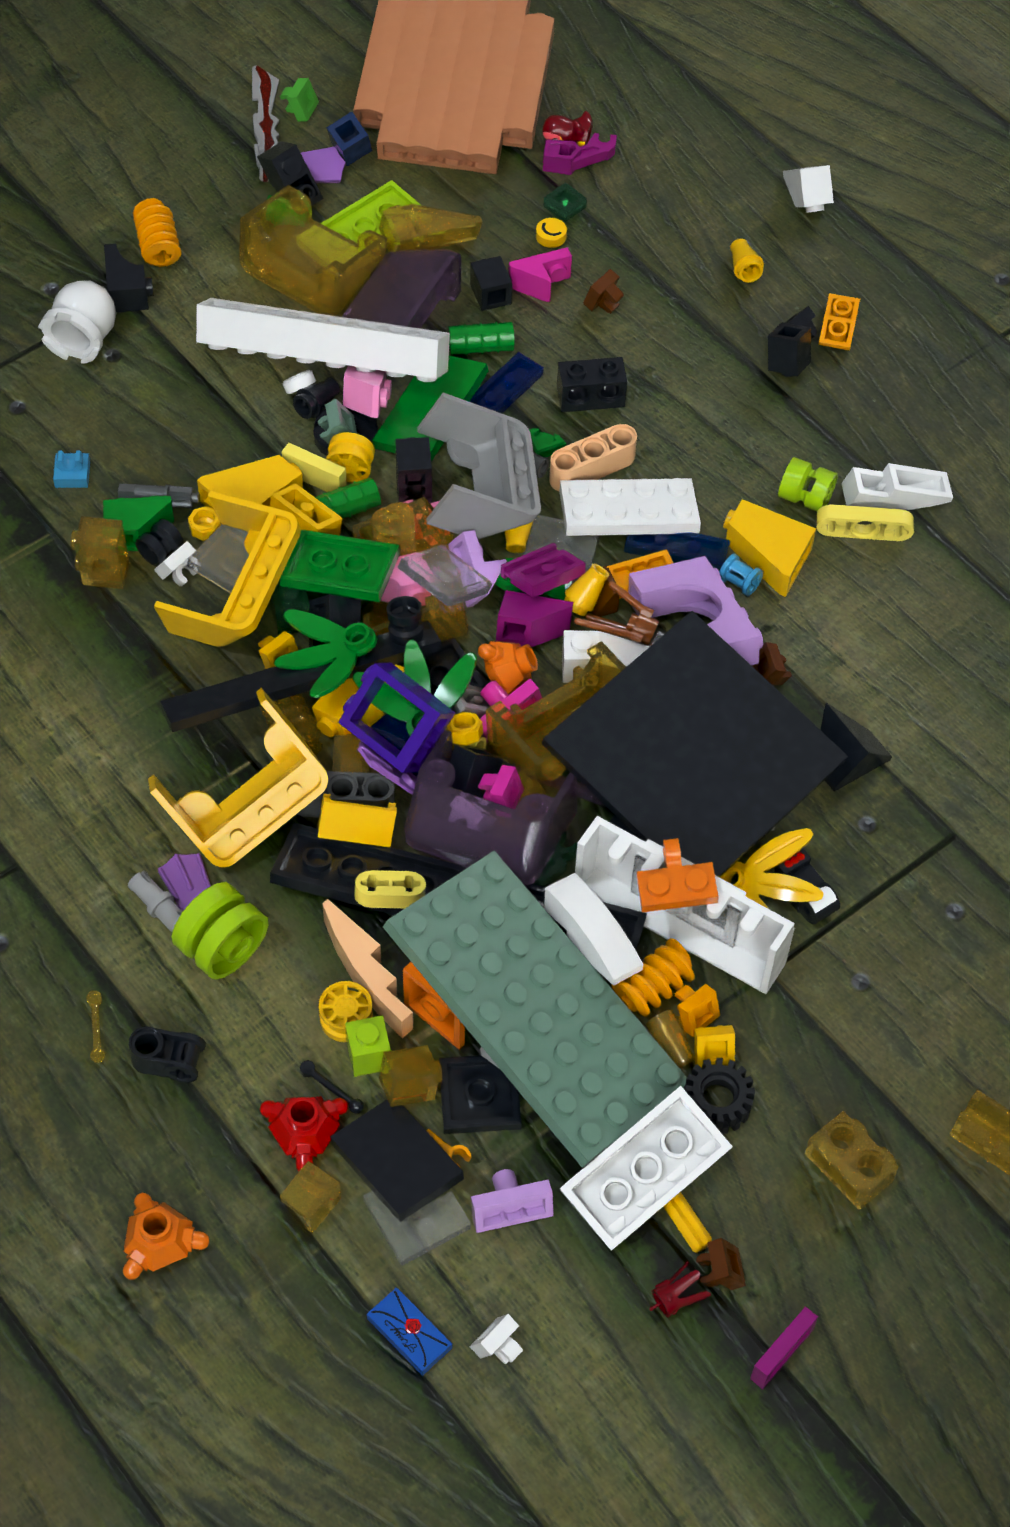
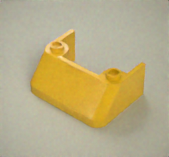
M210 490L208 498L221 524L248 531L244 546L249 556L222 613L208 616L156 601L154 608L168 633L208 645L223 647L249 635L257 628L300 537L301 529L296 517L288 511Z
M262 687L256 694L260 704L275 721L266 730L263 741L265 749L274 760L221 803L217 804L208 793L200 790L188 792L176 801L154 774L148 778L150 793L204 856L213 865L218 867H229L235 864L320 796L328 785V775L324 766L297 729Z

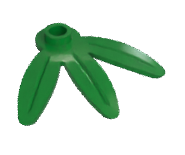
M289 609L283 616L293 628L311 639L328 644L313 646L282 655L275 660L274 665L283 669L303 670L324 666L332 662L310 690L311 697L319 698L334 691L346 681L356 665L358 656L369 653L375 647L377 636L374 630L364 623H354L345 629L321 616Z
M409 640L405 647L404 673L431 693V680L426 659L418 643L415 640ZM469 652L465 654L446 674L434 694L438 700L450 709L460 700L471 682L477 662L475 653ZM356 672L353 675V681L358 689L362 685L361 677L364 672ZM385 682L372 701V704L385 714L399 721L406 722L409 736L424 715L422 710L410 701H407Z

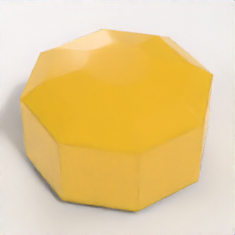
M208 506L194 509L188 517L192 536L202 541L216 538L222 530V524L215 510Z
M458 713L453 716L447 725V735L453 744L467 746L478 742L483 734L482 721L475 713Z

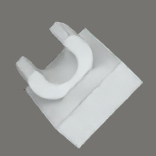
M186 541L157 566L154 571L162 580L172 573L174 582L182 587L188 582L182 574L183 568L188 569L193 576L200 571L199 565L195 561L188 559L196 550Z
M509 1314L498 1317L472 1343L470 1348L480 1359L491 1356L494 1353L504 1364H507L509 1361L513 1362L523 1351L520 1345L509 1337L519 1325Z

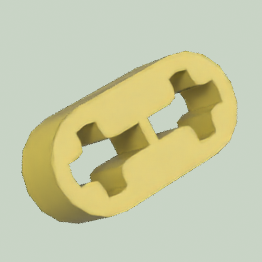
M365 871L356 877L354 896L355 900L364 907L405 909L425 896L426 882L420 874L411 871ZM368 887L375 888V891H368ZM406 888H412V892H407Z

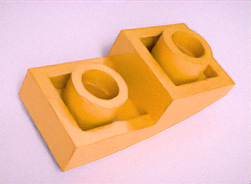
M829 293L818 345L850 351L860 302L859 298Z

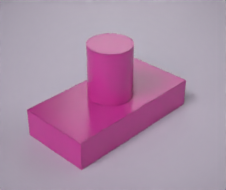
M528 679L510 695L507 694L497 681H491L481 690L480 695L492 708L480 718L483 724L482 737L486 739L488 744L492 743L543 702L539 688L531 679Z

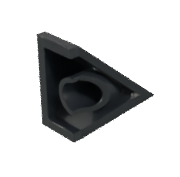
M826 702L820 730L848 756L846 761L825 780L835 792L890 761L892 756L870 730Z

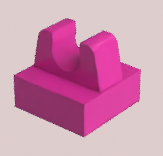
M502 765L498 774L485 773L478 785L479 789L486 790L483 799L486 802L493 803L499 816L512 817L524 790L516 767Z

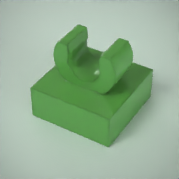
M298 78L293 88H284L280 95V99H287L289 102L285 108L286 112L294 113L298 122L308 121L319 103L309 78Z

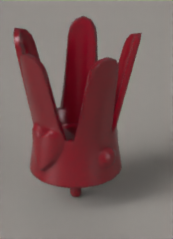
M687 1260L669 1280L662 1281L651 1290L656 1304L651 1306L649 1310L653 1311L659 1307L662 1313L669 1318L671 1315H676L680 1308L711 1296L709 1291H702L678 1298L684 1290L700 1278V1271L694 1270L672 1283L688 1266L689 1261Z

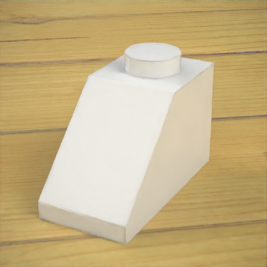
M830 165L783 171V177L795 207H805L806 213L822 211L824 210V204L834 203Z

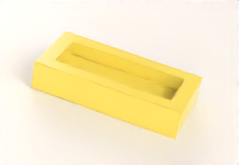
M289 442L282 450V457L300 468L303 474V482L325 492L347 486L346 468Z

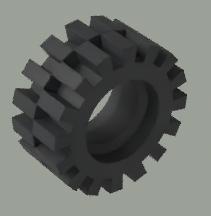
M716 1058L714 1065L711 1064L710 1059L703 1061L702 1068L698 1064L693 1067L692 1074L689 1073L687 1076L684 1090L716 1128H720L722 1134H727L729 1127H732L733 1131L739 1129L741 1122L745 1123L749 1113H751L755 1095V1088H752L753 1080L751 1076L745 1078L747 1070L743 1066L738 1070L735 1069V1061L729 1060L728 1066L722 1065L723 1058ZM711 1085L724 1086L732 1092L733 1101L726 1107L713 1106L705 1100L704 1091Z

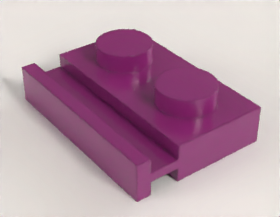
M551 543L502 564L501 577L503 579L509 577L511 584L533 598L581 577L585 573L586 563L564 549L557 550V545Z

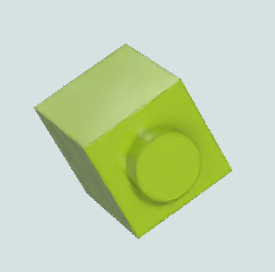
M383 1015L346 1022V1042L354 1077L392 1070L391 1048Z

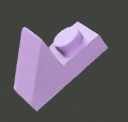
M475 530L462 532L448 544L467 608L475 606L490 593L501 573V565L507 562L506 559L484 562L483 548L478 542Z

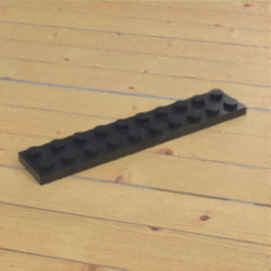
M294 822L270 872V883L364 907L355 900L354 896L355 880L362 872L371 870L416 872L425 879L426 895L468 867L392 847L318 838V828ZM521 881L544 908L545 887ZM368 887V891H375V888ZM406 888V891L412 892V888ZM603 902L637 951L647 913ZM364 907L391 915H396L403 910L402 908ZM552 917V919L558 924V926H559V927L563 930V932L567 935V930H566L564 927H562V926Z

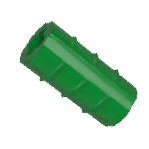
M496 321L495 323L488 324L480 322L479 324L472 325L464 323L463 325L448 326V333H450V355L514 351L513 322L498 323Z
M371 477L358 482L354 481L352 484L338 487V489L327 493L323 492V494L315 497L343 519L351 518L352 515L366 512L381 505L379 490Z

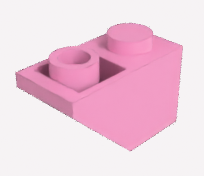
M348 366L344 373L343 406L369 417L378 418L382 408H387L388 399L391 398L392 380L386 379V371L361 372L356 370L354 366Z

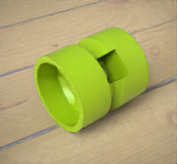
M793 457L783 475L778 497L793 503L801 500L804 503V507L817 512L821 507L829 504L837 483L838 473L823 467L814 470L812 463ZM813 480L815 483L811 492H809L807 489L810 481Z

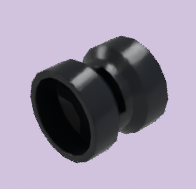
M160 519L153 525L152 531L142 534L135 541L139 553L151 565L159 566L167 558L169 552H175L183 545V538L172 523L165 519Z
M410 596L392 599L386 607L387 617L390 622L388 626L390 640L402 646H406L409 640H415L418 643L424 636V627L421 621V602Z

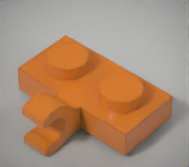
M678 838L663 840V856L666 868L636 872L642 912L718 903L713 862L682 866Z

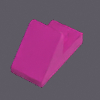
M568 247L509 262L508 274L512 281V289L542 301L550 302L551 283L571 278L572 255Z

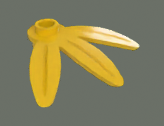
M808 828L790 831L771 839L756 850L745 864L736 862L720 877L731 884L732 877L738 873V881L733 885L747 892L745 895L747 898L768 909L769 907L759 897L760 895L788 902H814L823 898V891L805 880L785 874L765 873V871L774 868L795 855L811 841L813 832Z

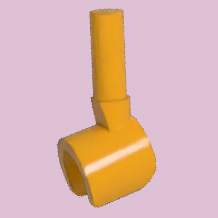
M430 1129L426 1130L451 1159L453 1155H460L466 1162L470 1161L471 1153L464 1145L452 1147Z

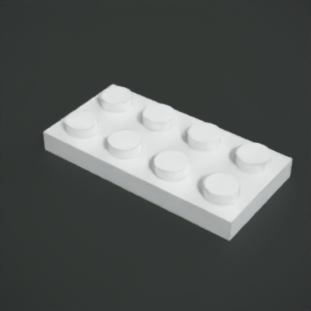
M692 478L560 480L559 492L566 536L695 534L700 532L701 522Z

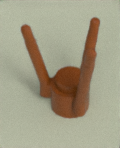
M613 581L609 582V587L640 612L639 615L632 613L627 625L590 613L585 615L587 620L581 618L574 619L576 625L628 638L647 646L659 623L658 620L652 618L653 609L641 604Z

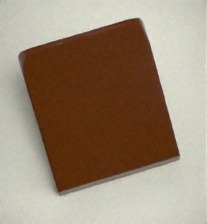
M607 566L603 568L607 570L609 577L605 581L594 610L591 611V614L600 617L616 613L619 606V595L608 585L610 581L615 582Z

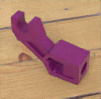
M594 133L588 143L581 147L575 141L546 139L543 154V171L571 175L577 169L609 160L615 155L617 135H610V141L601 142L599 140V133Z

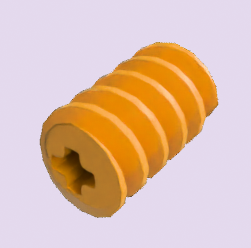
M156 198L145 199L139 202L133 210V218L144 261L149 265L158 267L174 264L181 256V248L172 211L169 207L164 206L161 200Z
M670 938L666 941L665 945L656 948L654 954H649L644 958L642 971L614 986L612 985V989L630 1011H637L640 1015L647 1017L650 1015L647 1002L652 1007L658 1008L661 1006L658 994L668 1000L673 996L670 986L677 991L684 986L681 977L688 982H692L695 979L691 958L676 939Z

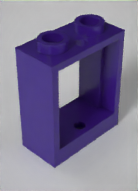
M391 662L375 663L367 668L362 675V685L357 693L345 702L343 706L344 713L338 723L401 773L417 772L453 718L455 712ZM384 682L424 712L423 717L401 751L361 720Z

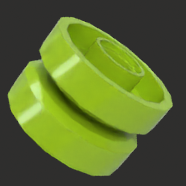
M216 883L195 897L181 913L174 925L171 936L172 942L185 956L191 959L195 958L196 966L208 977L214 980L225 978L246 963L258 949L269 926L268 917L251 903H245V897L229 883Z

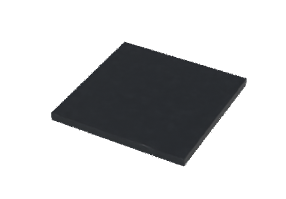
M693 611L687 614L546 735L541 743L639 839L645 842L647 839H650L664 847L663 840L678 838L681 857L694 864L713 862L714 874L719 878L848 758L833 741Z

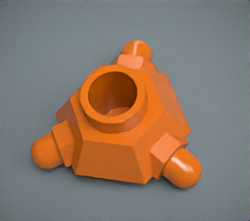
M490 641L489 644H481L478 648V655L484 659L485 671L490 681H497L508 695L528 679H532L531 672L538 670L536 655L528 644L521 646L519 643Z
M140 1193L134 1199L136 1209L134 1210V1215L130 1216L123 1251L128 1254L126 1256L128 1261L123 1267V1275L129 1280H134L140 1276L143 1270L147 1271L149 1269L153 1272L188 1257V1252H192V1249L203 1250L207 1248L210 1241L209 1236L204 1232L195 1231V1227H192L193 1221L165 1202L158 1204L157 1201L152 1200L149 1194Z

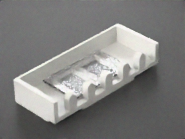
M596 816L577 843L575 873L592 889L602 902L642 912L636 872L666 868L663 856L664 847L650 839H647L645 842L603 818ZM681 857L682 866L694 864ZM716 875L718 903L644 912L647 913L644 924L645 928L667 940L670 938L676 939L685 950L764 994H767L786 964L795 929V923L745 896L747 892Z

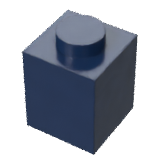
M353 112L326 127L333 147H336L340 156L346 162V166L372 151L369 136Z

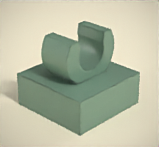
M337 399L325 404L327 415L318 420V425L325 430V432L320 434V437L327 444L330 443L331 438L336 434L343 432L357 434L354 415Z

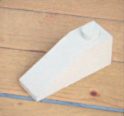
M564 630L563 683H608L650 646L601 631Z

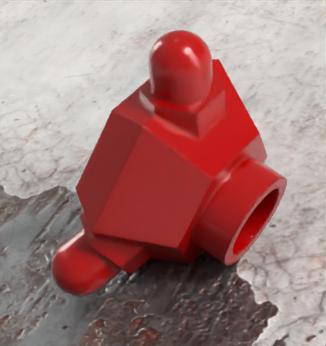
M322 1096L285 1098L284 1102L267 1100L260 1106V1113L264 1117L269 1118L268 1122L270 1124L268 1128L284 1153L292 1155V1158H296V1169L302 1174L309 1173L313 1169V1157H317V1154H323L331 1141L330 1136L335 1134L340 1126L338 1122L339 1116L345 1114L348 1110V1103L345 1099L324 1100Z

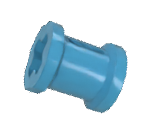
M735 553L725 560L719 571L723 582L729 581L742 589V594L747 597L757 589L763 577L762 569L758 567L753 569L740 561V557Z

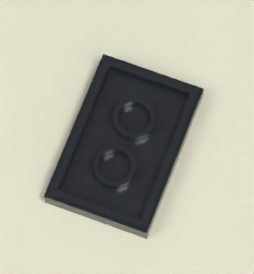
M394 1095L330 1136L331 1144L399 1222H402L464 1180V1174L460 1167Z

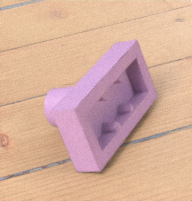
M510 1169L500 1170L493 1175L492 1181L495 1191L471 1196L472 1216L476 1233L554 1216L553 1193L549 1179L519 1186L514 1171Z

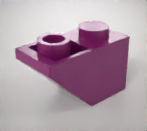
M506 590L498 613L496 641L519 643L521 646L528 644L534 647L563 636L564 630H570L574 602L542 596L532 598L525 593Z

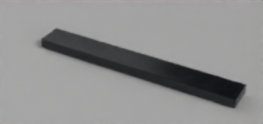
M424 621V636L418 642V645L425 656L441 651L442 645L430 622ZM389 632L378 635L375 647L369 653L358 656L356 665L347 679L353 678L356 672H365L367 668L375 663L391 662L393 665L404 662L406 646L393 643L390 640ZM332 662L324 666L303 670L283 669L275 666L160 701L161 709L171 731L176 732L261 706L256 694L261 687L273 702L310 691L317 679Z

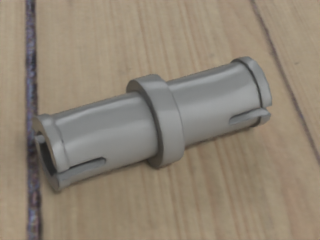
M146 871L137 873L129 881L128 888L147 906L148 914L153 918L157 917L172 933L174 925L183 911L174 903V896L169 891H163Z

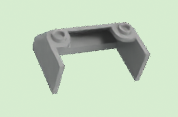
M442 393L417 427V432L447 443V451L451 460L458 466L472 469L474 491L452 484L427 517V524L459 535L464 531L475 530L479 540L533 522L541 511L531 433L527 426L513 417Z

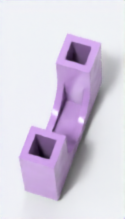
M705 556L629 573L628 593L644 606L654 610L652 618L675 612L691 611L705 615L713 620L707 625L750 665L759 663V650L763 647V637L760 630L752 625L745 608L739 606L732 589L725 586L718 569L713 568ZM633 607L636 614L639 615L640 612Z

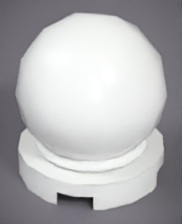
M91 280L66 284L56 295L52 309L47 311L38 325V329H41L44 334L42 342L51 352L64 360L72 356L81 359L82 364L93 361L103 346L104 337L114 327L117 314L114 301L104 287Z

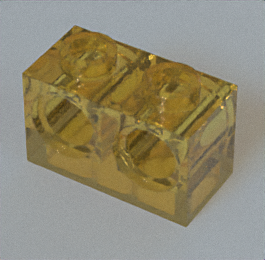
M844 1111L809 1138L805 1155L858 1210L893 1182L898 1170L896 1161L890 1151L883 1146L879 1147L868 1136L864 1125L855 1118L851 1119ZM832 1140H842L849 1147L844 1149L838 1148L832 1143ZM859 1168H870L877 1176H865L860 1172Z

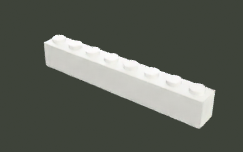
M209 298L197 304L196 342L208 344L210 349L224 350L228 347L237 348V352L241 354L263 352L267 353V357L273 359H282L289 356L295 357L296 361L300 363L322 361L326 362V366L332 368H342L348 365L356 367V370L361 372L386 371V375L391 377H404L407 374L417 376V380L423 382L436 381L437 378L448 372L450 333L216 298Z

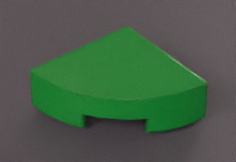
M538 428L529 429L533 452L547 458L556 450L566 446V442L557 434L551 435L540 432Z

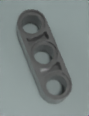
M326 771L328 785L323 793L331 794V800L387 808L388 802L395 803L394 782L380 773ZM323 793L297 814L302 817L319 818ZM339 794H348L344 797L337 796ZM375 795H383L384 797H382V798H375V797H373V796H375Z

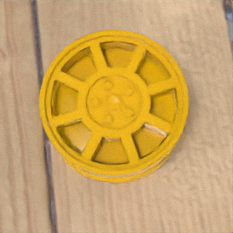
M343 432L331 438L326 459L346 468V482H358L368 478L370 475L375 447L370 440L362 435Z
M340 981L324 990L319 999L320 1024L325 1034L335 1041L346 1042V1022L373 1017L371 996L362 985L352 981ZM348 987H349V988H355L356 990H358V992L353 991V990H348Z

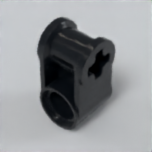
M149 1026L138 1028L131 1034L129 1038L130 1058L133 1067L138 1072L167 1077L186 1083L197 1080L199 1073L196 1069L198 1058L206 1047V1042L203 1038L192 1033H178ZM144 1047H153L156 1049L154 1052L150 1054H142L138 1052L140 1049Z

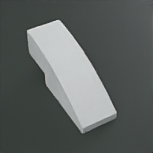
M888 463L883 472L853 467L841 483L846 506L913 510L949 503L953 499L947 472Z
M576 873L545 887L544 909L567 930L569 939L591 965L613 986L643 970L644 964L619 923L599 897Z

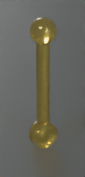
M90 991L86 997L88 1005L91 1006L93 1050L90 1053V1058L95 1063H99L105 1058V1052L101 1049L99 1006L102 1003V996L98 991Z

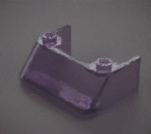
M444 730L418 772L404 825L407 844L414 849L467 868L495 850L524 886L532 884L540 876L577 813V778L572 773H569L555 798L538 793L530 794L519 802L515 810L451 788L455 781V769L450 763L453 752L452 735L450 731Z

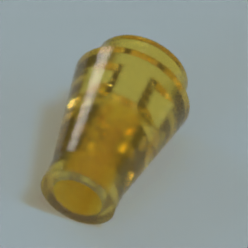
M673 1010L664 1011L646 1023L649 1033L679 1068L688 1065L695 1059L691 1052L681 1017L675 1016Z

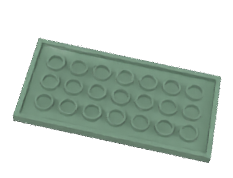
M495 850L392 916L384 924V930L582 1168L600 1155L680 1086L683 1089L685 1088L686 1075Z

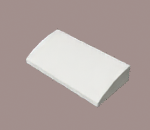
M680 1086L560 1188V1191L612 1251L733 1146Z

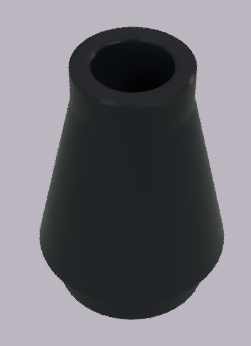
M329 377L324 381L299 389L293 398L294 409L302 418H316L326 408L325 404L331 402L340 393V387L333 378Z

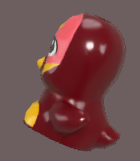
M584 111L581 117L574 120L563 115H552L545 120L542 133L547 140L575 141L581 147L590 140L593 120L588 111Z

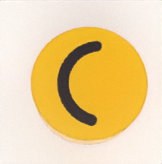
M545 218L537 224L536 240L540 245L556 248L566 241L567 227L563 221L557 218Z

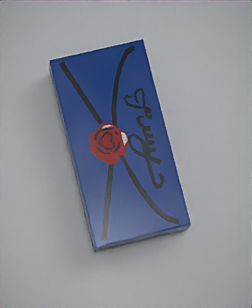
M397 1287L367 1313V1320L422 1376L452 1349V1343Z

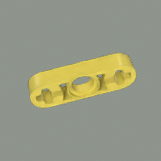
M826 505L817 511V530L820 534L831 537L904 541L911 538L914 534V517L912 513L902 509ZM862 521L873 522L872 524L867 525L858 524V522Z

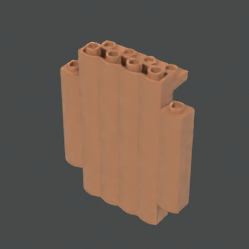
M378 0L353 109L354 115L362 127L380 129L377 139L378 159L497 174L502 145L532 149L554 38V18L543 13L529 14L531 0Z

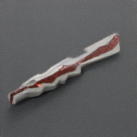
M253 66L252 101H258V113L253 114L254 136L258 143L254 144L256 164L259 168V179L262 182H269L257 156L278 143L279 133L275 129L279 119L271 113L279 79L259 66Z

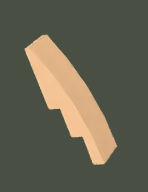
M327 899L322 903L324 923L336 953L352 981L362 985L369 992L372 999V1008L379 1016L383 1015L384 1021L403 1039L413 1030V1012L396 998L397 979L380 964L381 945Z

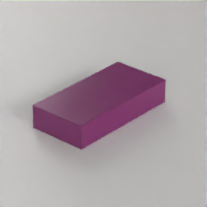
M805 1306L754 1365L750 1380L763 1390L813 1332L818 1316Z

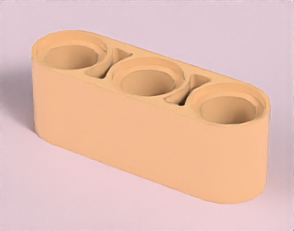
M627 424L614 425L553 452L550 460L549 476L551 487L559 491L560 480H598L630 466L635 460L636 430Z

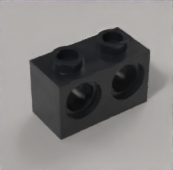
M623 357L558 362L557 392L561 412L625 407L627 377Z
M429 437L395 439L398 503L412 499L416 507L432 503V464Z

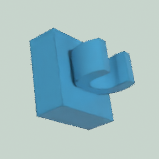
M76 450V453L58 451L55 455L53 476L55 488H88L90 473L89 453H82L80 450Z

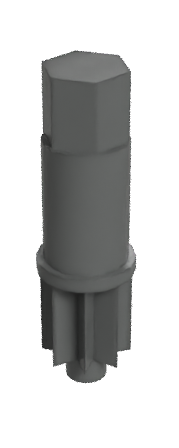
M119 484L118 498L171 496L172 506L192 508L193 503H199L200 494L193 493L194 488L171 486L169 484L165 486Z

